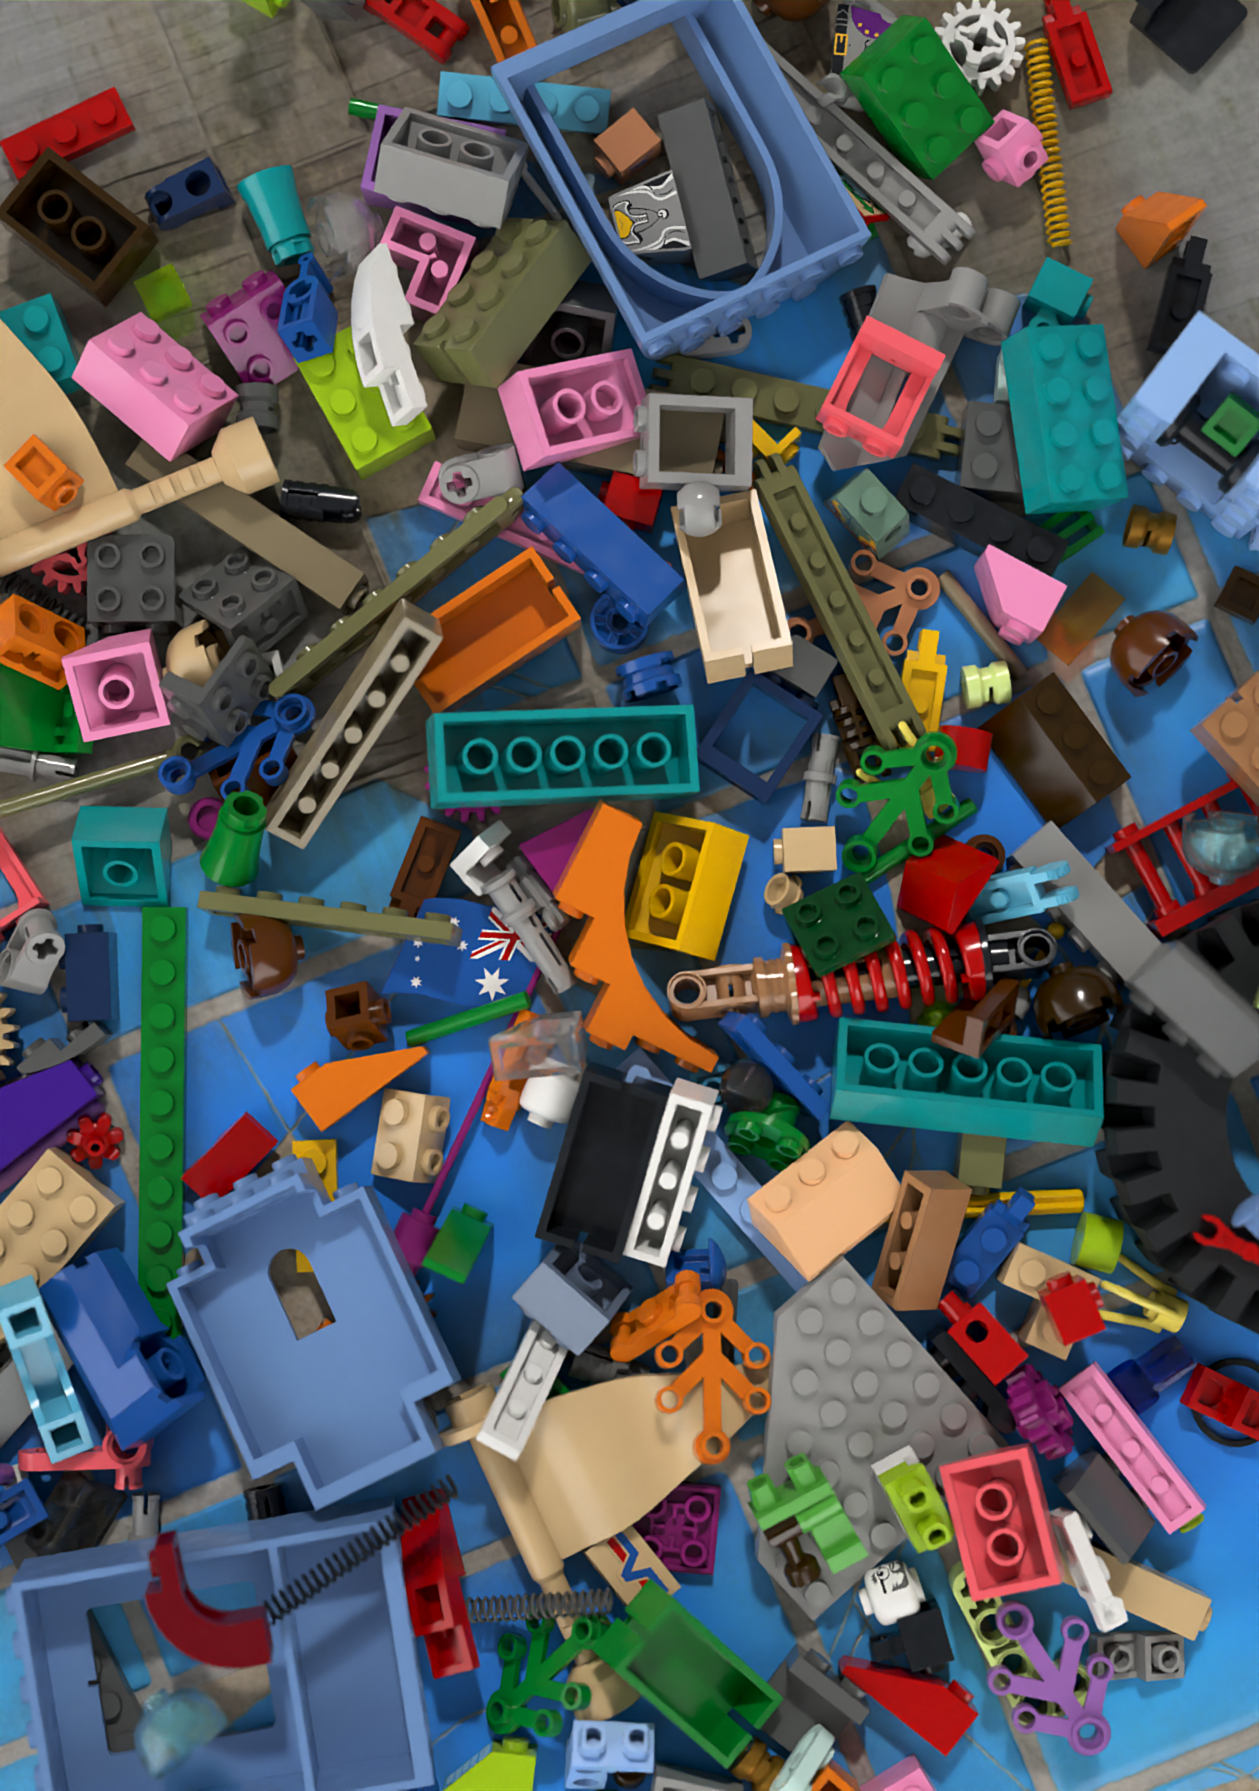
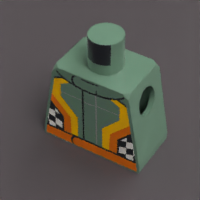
M867 468L854 473L823 501V504L866 550L871 551L875 555L877 561H880L910 533L909 513Z

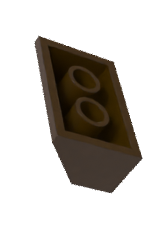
M1054 672L977 728L993 734L992 751L1045 823L1052 821L1058 828L1076 818L1132 778Z

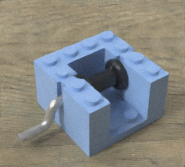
M1198 311L1117 416L1123 460L1128 461L1131 459L1143 468L1141 472L1150 482L1157 486L1166 485L1177 493L1176 499L1185 508L1193 512L1200 510L1212 519L1211 525L1219 533L1229 538L1235 536L1237 539H1241L1259 524V431L1235 457L1203 433L1201 428L1231 391L1259 412V354Z

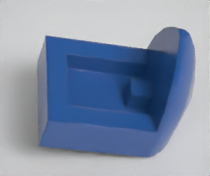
M708 1238V1249L680 1250V1252L671 1250L665 1266L666 1289L674 1284L676 1274L683 1270H692L700 1275L701 1291L706 1289L719 1290L727 1277L725 1257L718 1244L712 1238Z

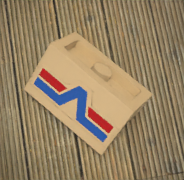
M632 1525L608 1539L581 1550L582 1554L625 1607L649 1579L653 1580L671 1596L681 1588L680 1584Z

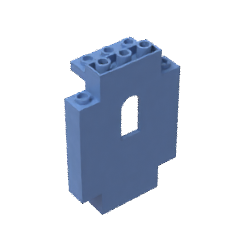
M292 1154L274 1162L271 1165L274 1171L261 1178H258L257 1173H254L234 1182L232 1185L235 1191L221 1198L218 1193H213L193 1203L196 1210L184 1215L188 1228L178 1232L185 1249L198 1248L205 1265H202L201 1260H197L176 1270L179 1278L167 1283L166 1286L252 1479L256 1480L294 1462L311 1502L317 1511L445 1448L422 1399L462 1379L373 1187L362 1186L359 1188L357 1182L333 1192L335 1200L331 1201L312 1158L298 1159L296 1154ZM285 1249L299 1250L308 1258L336 1319V1322L300 1340L270 1275V1267L274 1257Z

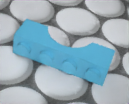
M32 1274L0 1286V1324L51 1464L94 1448Z

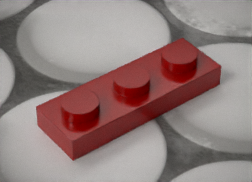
M114 86L1 140L0 145L17 180L20 182L47 147L51 148L67 162H70L136 130Z

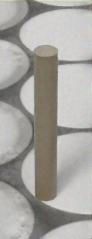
M947 570L939 576L940 588L999 661H1006L1011 677L1016 681L1029 670L1007 642L998 635V631L952 573Z

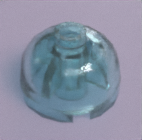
M1222 810L1208 811V819L1196 820V812L1184 816L1182 822V850L1187 863L1197 872L1209 876L1211 883L1218 885H1232L1236 883V878L1250 875L1259 869V816Z
M163 1688L148 1698L142 1705L146 1713L136 1724L134 1733L136 1753L145 1770L153 1779L158 1780L191 1758L190 1754L201 1744L205 1747L224 1729L229 1720L223 1714L220 1706L205 1692L196 1688H180L169 1694Z

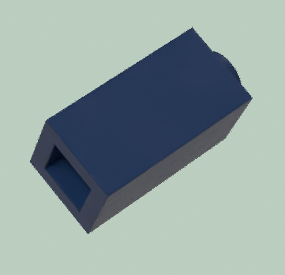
M104 924L77 925V933L64 934L65 951L59 960L60 969H66V987H62L60 990L62 1013H67L68 1021L120 1019L117 933L104 932Z

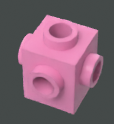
M1003 109L993 118L995 122L974 142L984 159L982 167L987 175L996 182L1002 180L1019 188L1035 174L1036 170L1049 157L1041 144L1043 136L1038 128L1028 119Z

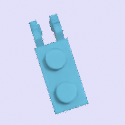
M1068 861L1047 863L1039 868H1036L1035 865L991 875L965 915L966 923L972 922L975 919H981L983 925L1042 913L1050 907L1073 902L1080 896L1076 885L1056 888L1046 893L1042 884L1045 881L1062 878L1069 873L1071 869Z

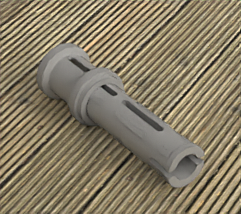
M513 867L508 868L488 880L480 889L483 894L490 895L502 914L500 920L503 925H507L508 928L512 927L516 934H518L539 970L547 979L554 994H560L573 986L578 981V978L573 974V971L569 968L562 954L535 914L537 910L535 906L537 904L533 898L528 899L514 878L517 873Z

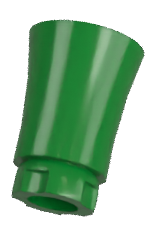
M246 790L241 793L231 792L226 797L224 804L219 810L210 839L200 855L199 862L202 871L208 878L220 885L228 887L245 886L253 882L259 874L260 850L267 824V808L263 805V798L258 794Z

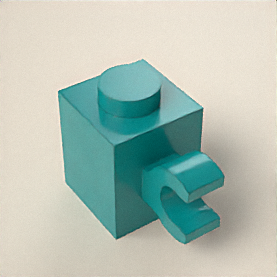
M1047 257L1022 305L1023 308L1037 314L1027 327L1071 325L1075 317L1083 320L1094 299L1093 295L1087 293L1094 279Z

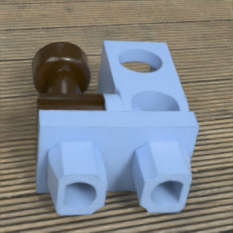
M573 1720V1730L571 1731L570 1739L566 1741L564 1788L604 1790L607 1775L612 1773L614 1781L620 1787L634 1789L644 1782L646 1774L653 1773L654 1723Z

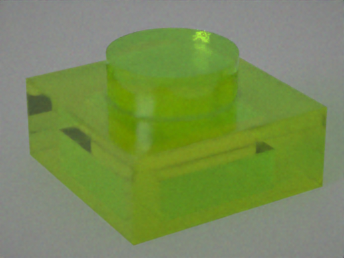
M173 263L134 281L152 320L156 323L193 306Z

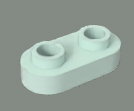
M821 1724L813 1726L798 1742L773 1781L769 1791H811L813 1785L810 1783V1780L815 1772L824 1768L835 1753V1749L832 1747L834 1736Z

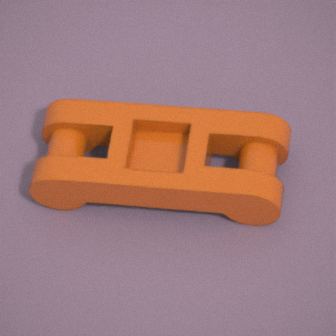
M683 1270L676 1274L673 1285L653 1298L645 1300L630 1313H616L610 1321V1333L614 1337L610 1342L611 1358L617 1362H629L698 1319L702 1313V1302L698 1296L701 1291L700 1275L692 1270Z

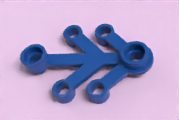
M298 694L284 695L277 702L261 701L252 716L256 715L268 720L257 726L247 725L243 733L235 738L229 748L220 745L190 762L182 756H172L166 759L159 767L158 778L170 793L175 795L187 794L195 787L197 778L237 757L229 778L222 783L220 788L221 796L225 800L235 788H241L239 793L246 790L250 791L246 784L262 745L267 740L276 736L269 757L260 763L259 773L268 785L279 786L287 780L289 775L285 762L295 737L307 732L315 722V706L307 697ZM301 713L297 718L291 720L295 714ZM207 737L204 739V741H209V740H211V739H209V738H207ZM280 767L276 774L268 775L272 768ZM185 775V777H184L182 780H180L179 782H176V780H177L180 776Z

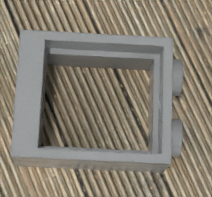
M649 393L640 401V406H635L633 427L634 432H640V450H635L633 474L640 477L639 489L680 490L685 485L697 481L711 483L720 492L729 493L743 492L752 487L753 398ZM660 410L726 413L725 474L659 471Z

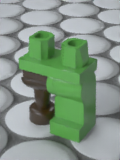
M799 1453L786 1461L784 1467L791 1480L776 1488L768 1473L760 1474L747 1481L746 1484L751 1499L748 1505L769 1544L779 1548L787 1563L783 1568V1572L791 1587L799 1588L812 1583L820 1576L822 1571L816 1557L811 1553H804L798 1538L808 1532L812 1534L833 1575L869 1556L820 1467L818 1465L814 1466L804 1453Z

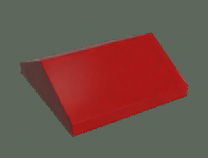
M942 835L935 840L933 850L929 855L924 857L913 855L906 860L896 906L902 911L953 935L1000 861L987 853Z

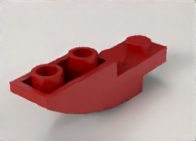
M438 1489V1491L445 1497L442 1489ZM429 1491L428 1493L438 1503L433 1491ZM418 1494L424 1501V1503L430 1508V1505L424 1494ZM415 1496L402 1499V1505H404L414 1519L415 1516L407 1503L408 1500H411L423 1514ZM443 1502L442 1509L435 1507L434 1515L428 1513L427 1520L420 1518L419 1525L413 1524L412 1531L405 1529V1535H401L405 1587L415 1637L422 1635L424 1637L434 1679L480 1667L459 1577L466 1575L449 1505ZM401 1511V1518L408 1525V1522L403 1512Z

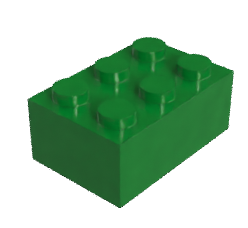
M901 15L840 73V76L900 163L919 178L934 180L995 122L926 17Z

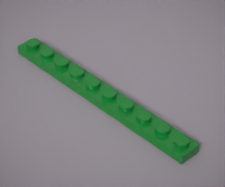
M142 907L138 1284L159 1321L170 1328L164 1334L174 1340L179 1335L184 1338V1324L166 1284L179 1278L176 1270L185 1266V1247L178 1232L185 1229L186 1183L181 1177L186 1171L188 908Z

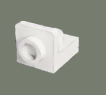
M498 820L479 834L450 864L463 883L470 887L477 896L483 894L480 889L483 884L501 873L493 861L504 852L500 844L511 833L501 820Z

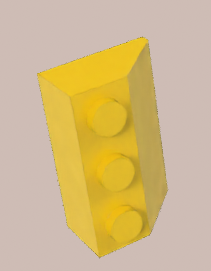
M654 811L625 915L627 937L672 951L715 961L749 835L717 823Z

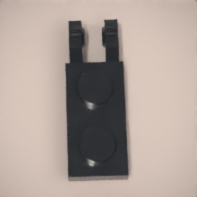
M941 1325L935 1326L926 1334L934 1343L928 1351L945 1370L953 1365L963 1377L957 1382L958 1386L973 1403L980 1398L983 1400V1415L995 1426L996 1430H999L1000 1433L1011 1434L1016 1429V1421L1007 1405V1401Z

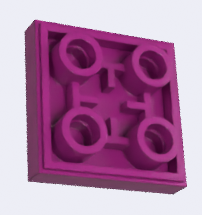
M682 1481L653 1509L632 1524L668 1571L713 1575L721 1485Z

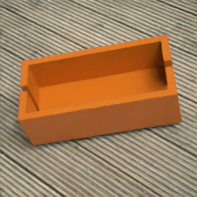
M533 546L430 613L439 619L443 639L417 677L418 680H415L414 685L433 713H452L582 626L581 617L560 586H555L554 577Z

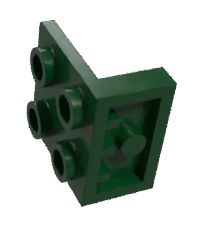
M860 871L781 909L792 940L797 946L801 947L817 977H823L895 942L897 939L894 930Z

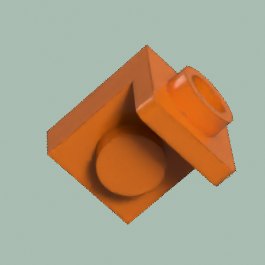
M35 434L3 465L37 501L53 511H57L60 507L69 504L75 498L78 488L84 482V479L77 472L68 467Z

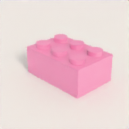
M142 312L89 339L71 377L169 462L218 433L238 397V394L228 387L219 376L213 374L193 357L190 351L179 345L159 328L155 321L149 319Z

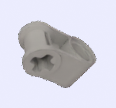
M514 443L493 445L477 452L449 458L441 465L438 472L440 490L443 496L455 504H464L487 497L502 496L512 487H517L521 490L525 487ZM461 472L463 478H466L464 479V487L456 488L454 482H451L453 481V473Z
M41 908L32 909L24 913L18 920V924L6 948L0 954V986L37 995L45 992L51 975L65 951L64 939L57 932V921L51 911Z

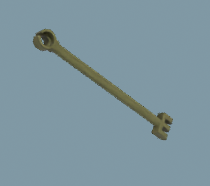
M184 735L175 741L172 748L0 800V819L158 771L160 765L166 759L172 756H182L181 748L185 744H192L198 748L203 746L204 743L191 735ZM198 750L197 756L194 759L205 754L206 750Z

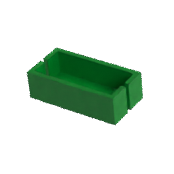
M649 1579L624 1609L629 1614L626 1620L623 1622L617 1617L593 1646L592 1650L707 1753L728 1769L753 1738L727 1715L732 1708L735 1709L759 1730L784 1698L676 1599L653 1580Z

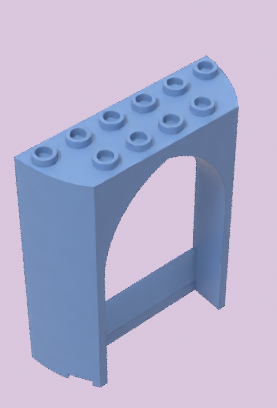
M638 0L491 66V74L495 84L646 358L661 360L677 351H681L682 354H688L705 343V338L717 332L720 336L734 332L743 324L742 320L753 315H756L758 319L766 317L780 307V302L793 297L794 301H798L809 296L817 289L816 285L827 280L841 267L848 266L863 256L864 253L861 248L871 237V233L742 0ZM671 23L746 158L763 197L767 225L766 244L760 268L747 285L734 291L699 289L674 281L652 269L639 259L625 245L608 221L537 91L535 83Z

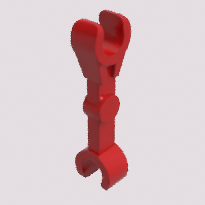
M1208 1214L1201 1215V1218L1214 1224L1215 1234L1211 1238L1205 1239L1202 1235L1193 1232L1192 1235L1197 1242L1229 1249L1239 1254L1243 1259L1259 1265V1248L1256 1244L1246 1242L1235 1236L1219 1218Z

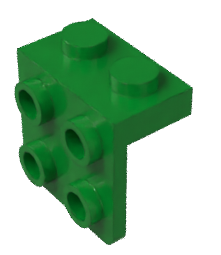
M0 663V747L58 755L92 754L94 740L83 741L68 684L61 690H57Z

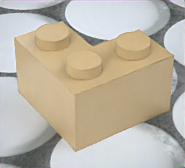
M1018 1242L1002 1261L995 1277L1001 1283L1034 1297L1017 1336L1034 1347L1066 1360L1073 1343L1064 1346L1057 1341L1037 1291L1047 1287L1045 1284L1047 1279L1068 1271L1071 1276L1078 1274L1085 1278L1087 1283L1093 1281L1097 1288L1101 1279L1031 1246Z

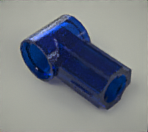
M1171 1334L1136 1360H1126L1106 1375L1135 1413L1139 1415L1160 1398L1159 1393L1195 1368L1196 1364L1184 1345L1175 1335Z

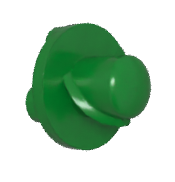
M768 1091L763 1093L755 1112L741 1111L733 1113L728 1117L724 1130L728 1137L726 1146L729 1150L739 1155L748 1156L751 1154L766 1160L769 1167L780 1172L811 1149L809 1140L794 1127L800 1112V1105L793 1097L783 1092Z

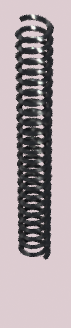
M446 1474V1479L453 1493L442 1479H438L445 1497L434 1484H430V1488L438 1503L426 1489H423V1494L430 1508L419 1495L415 1494L423 1514L411 1500H408L407 1503L415 1519L406 1510L404 1505H400L408 1525L399 1516L397 1511L393 1510L392 1514L396 1518L401 1531L387 1515H385V1520L393 1535L389 1533L381 1521H378L377 1525L381 1529L385 1540L382 1539L373 1526H370V1531L374 1535L378 1546L365 1531H362V1535L370 1551L363 1545L359 1537L355 1536L354 1540L359 1546L363 1557L355 1550L351 1542H347V1546L352 1552L355 1562L348 1556L345 1549L340 1547L339 1551L343 1555L348 1568L341 1562L335 1552H332V1557L337 1563L340 1573L333 1567L330 1560L325 1557L324 1562L328 1566L333 1579L326 1573L320 1563H317L316 1566L321 1572L325 1584L319 1579L314 1569L309 1568V1573L315 1580L318 1589L311 1584L304 1573H302L301 1577L306 1583L310 1594L304 1590L299 1580L294 1578V1584L300 1591L303 1600L297 1596L290 1584H286V1588L291 1594L295 1605L289 1601L282 1589H279L278 1592L285 1602L287 1610L282 1607L277 1597L271 1594V1600L276 1605L280 1616L274 1612L270 1603L264 1600L263 1604L272 1618L270 1625L275 1626L276 1619L283 1620L284 1614L290 1615L291 1608L298 1610L299 1603L306 1604L307 1598H314V1593L321 1594L322 1587L328 1589L329 1582L336 1583L337 1577L344 1578L345 1572L351 1573L352 1566L359 1567L360 1561H367V1555L374 1557L375 1550L381 1552L382 1545H390V1539L397 1541V1534L404 1536L405 1529L412 1531L413 1524H420V1518L427 1520L428 1513L435 1514V1507L442 1509L443 1502L450 1504V1497L457 1499L458 1491L450 1475Z

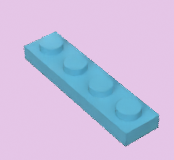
M441 71L437 116L457 120L518 126L493 77ZM545 82L534 84L559 131L600 135L608 129L611 90Z

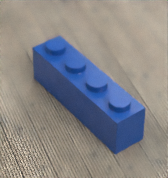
M559 462L551 467L521 496L523 500L522 506L524 507V510L521 512V518L526 526L534 533L539 535L542 532L554 543L552 547L557 555L566 563L571 564L574 562L585 572L584 578L588 584L597 592L603 593L605 591L617 602L615 604L617 610L629 622L634 623L637 621L646 628L681 594L685 579Z

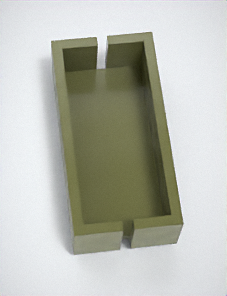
M508 217L503 222L501 228L496 229L493 239L483 252L473 259L471 268L462 280L449 291L447 300L437 313L427 320L423 326L422 333L413 343V346L440 381L467 384L469 381L471 385L492 388L500 386L592 261L569 223L565 220L540 219L536 221L530 218Z

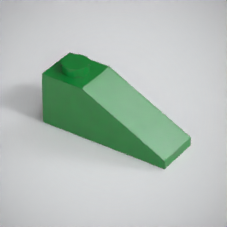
M464 1203L462 1209L454 1206L449 1212L422 1265L464 1284L472 1272L493 1227V1223L486 1221L488 1213L468 1203Z

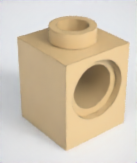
M835 826L782 828L780 839H773L774 865L782 864V873L785 874L836 871Z

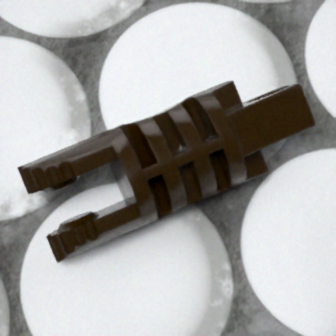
M842 673L832 677V684L837 699L828 703L841 737L842 747L852 777L861 784H864L866 781L856 775V770L861 768L856 751L872 745L882 746L846 674ZM874 755L875 765L878 766L882 763V760ZM885 768L881 773L882 777L892 775L891 768Z

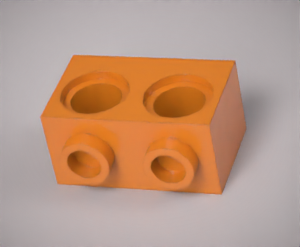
M12 594L0 604V663L57 690H61L68 684L62 657L86 647L85 628L16 594Z

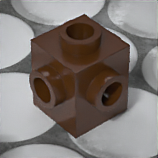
M367 980L325 990L327 1006L325 1023L330 1036L336 1037L347 1050H367L374 1044L388 1041L387 1024L392 1021L390 1005L386 998L379 996Z

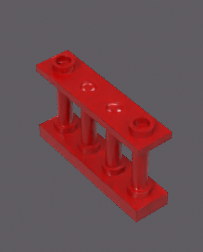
M1228 773L1226 775L1230 781L1138 829L1135 822L1112 834L1116 842L1105 847L1108 855L1125 849L1157 908L1153 910L1157 918L1146 923L1148 929L1156 938L1172 933L1259 886V863L1256 864L1253 858L1248 859L1216 799L1239 788L1258 824L1259 807ZM1199 808L1204 813L1233 867L1230 869L1233 877L1220 884L1217 883L1215 878L1210 880L1178 819ZM1163 828L1195 887L1191 890L1195 897L1181 905L1177 899L1172 900L1140 841Z

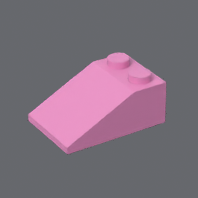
M632 348L518 371L497 388L523 471L554 465L557 462H566L640 438V432H634V409L636 405L640 406V401L646 396V392Z

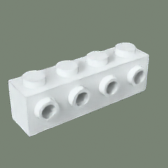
M676 1078L667 1102L623 1255L665 1268L671 1250L680 1252L687 1227L679 1225L683 1211L692 1212L699 1187L691 1185L695 1171L704 1172L711 1147L703 1145L707 1130L716 1132L723 1107L715 1105L719 1090Z

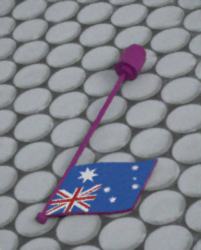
M429 898L424 899L416 918L424 919L426 912L451 916V923L456 924L463 930L460 947L405 940L380 993L419 994L469 1007H478L523 991H527L529 997H531L542 972L514 929L503 925L500 920L502 914L498 908L463 899ZM536 914L553 942L556 943L562 929L556 932L551 931L542 919L543 914ZM519 1011L513 1013L423 1209L420 1210L414 1207L411 1214L402 1212L393 1230L414 1276H416L420 1267H425L422 1265L440 1231V1228L435 1226L438 1218L430 1213L489 1088Z

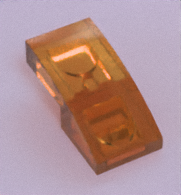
M1092 571L1036 639L1069 666L1123 603L1125 598Z

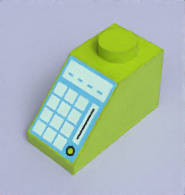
M516 1735L504 1736L503 1740L494 1739L446 1778L443 1791H533L538 1744H529V1739Z

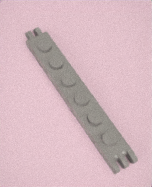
M766 43L832 164L938 261L946 265L952 257L941 245L945 242L952 250L958 253L964 244L953 232L958 230L965 238L970 240L976 234L973 227L836 104L832 103L827 107L820 106L818 98L824 94Z

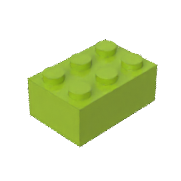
M351 326L335 334L333 352L301 363H297L293 357L361 481L436 440L433 428L423 411L407 425L392 426L379 386L363 387L355 357Z

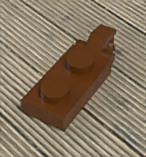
M420 817L390 893L391 901L389 907L409 911L408 917L416 918L424 899L437 898L463 833L462 831L427 817Z

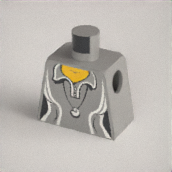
M672 170L615 193L608 198L610 216L608 221L625 245L647 265H662L691 261L692 247Z

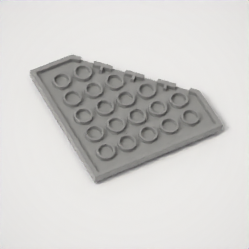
M842 1255L811 1282L805 1284L774 1312L773 1356L770 1358L768 1380L771 1405L768 1409V1416H765L763 1474L768 1473L775 1488L791 1480L784 1467L786 1461L799 1453H804L814 1466L818 1465L827 1478L869 1556L833 1575L812 1534L808 1532L798 1538L804 1553H811L816 1557L822 1571L820 1576L812 1583L803 1587L793 1588L789 1585L783 1572V1568L787 1563L779 1548L769 1544L759 1525L754 1555L759 1563L813 1621L865 1575L866 1571L877 1565L907 1538L871 1465L910 1445L919 1462L924 1464L943 1504H945L947 1498L939 1469L940 1465L1009 1446L1006 1440Z

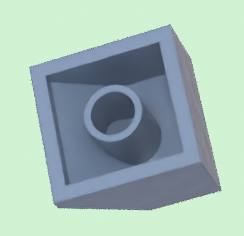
M579 1239L573 1249L556 1244L511 1297L519 1304L521 1311L527 1317L541 1323L552 1333L554 1340L560 1346L570 1349L577 1356L584 1351L611 1321L633 1289L629 1283L599 1257L581 1252L583 1243Z

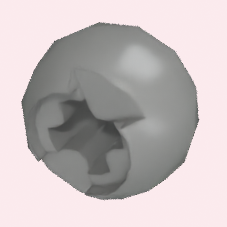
M697 481L685 485L677 492L678 510H683V512H679V528L681 531L690 536L702 538L714 534L722 526L721 509H716V507H720V491L711 483Z

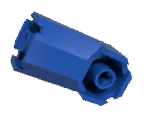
M116 1247L96 1251L85 1257L88 1264L77 1269L74 1263L63 1268L39 1287L38 1291L51 1324L122 1451L144 1445L204 1399V1390L199 1391V1385L205 1381L206 1373L188 1340L180 1335L173 1340L164 1334L170 1328L159 1321L119 1248Z

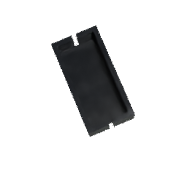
M590 1061L584 1069L535 1237L573 1249L581 1231L587 1232L589 1234L583 1243L581 1252L619 1264L673 1087L636 1076L634 1081L630 1083L626 1081L627 1072Z

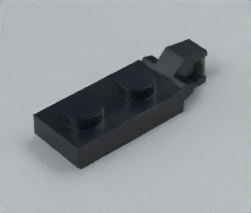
M1191 235L1190 241L1186 242L1182 258L1173 256L1163 283L1147 346L1148 351L1164 355L1197 312L1203 313L1213 275L1210 273L1211 265L1202 263L1208 239Z

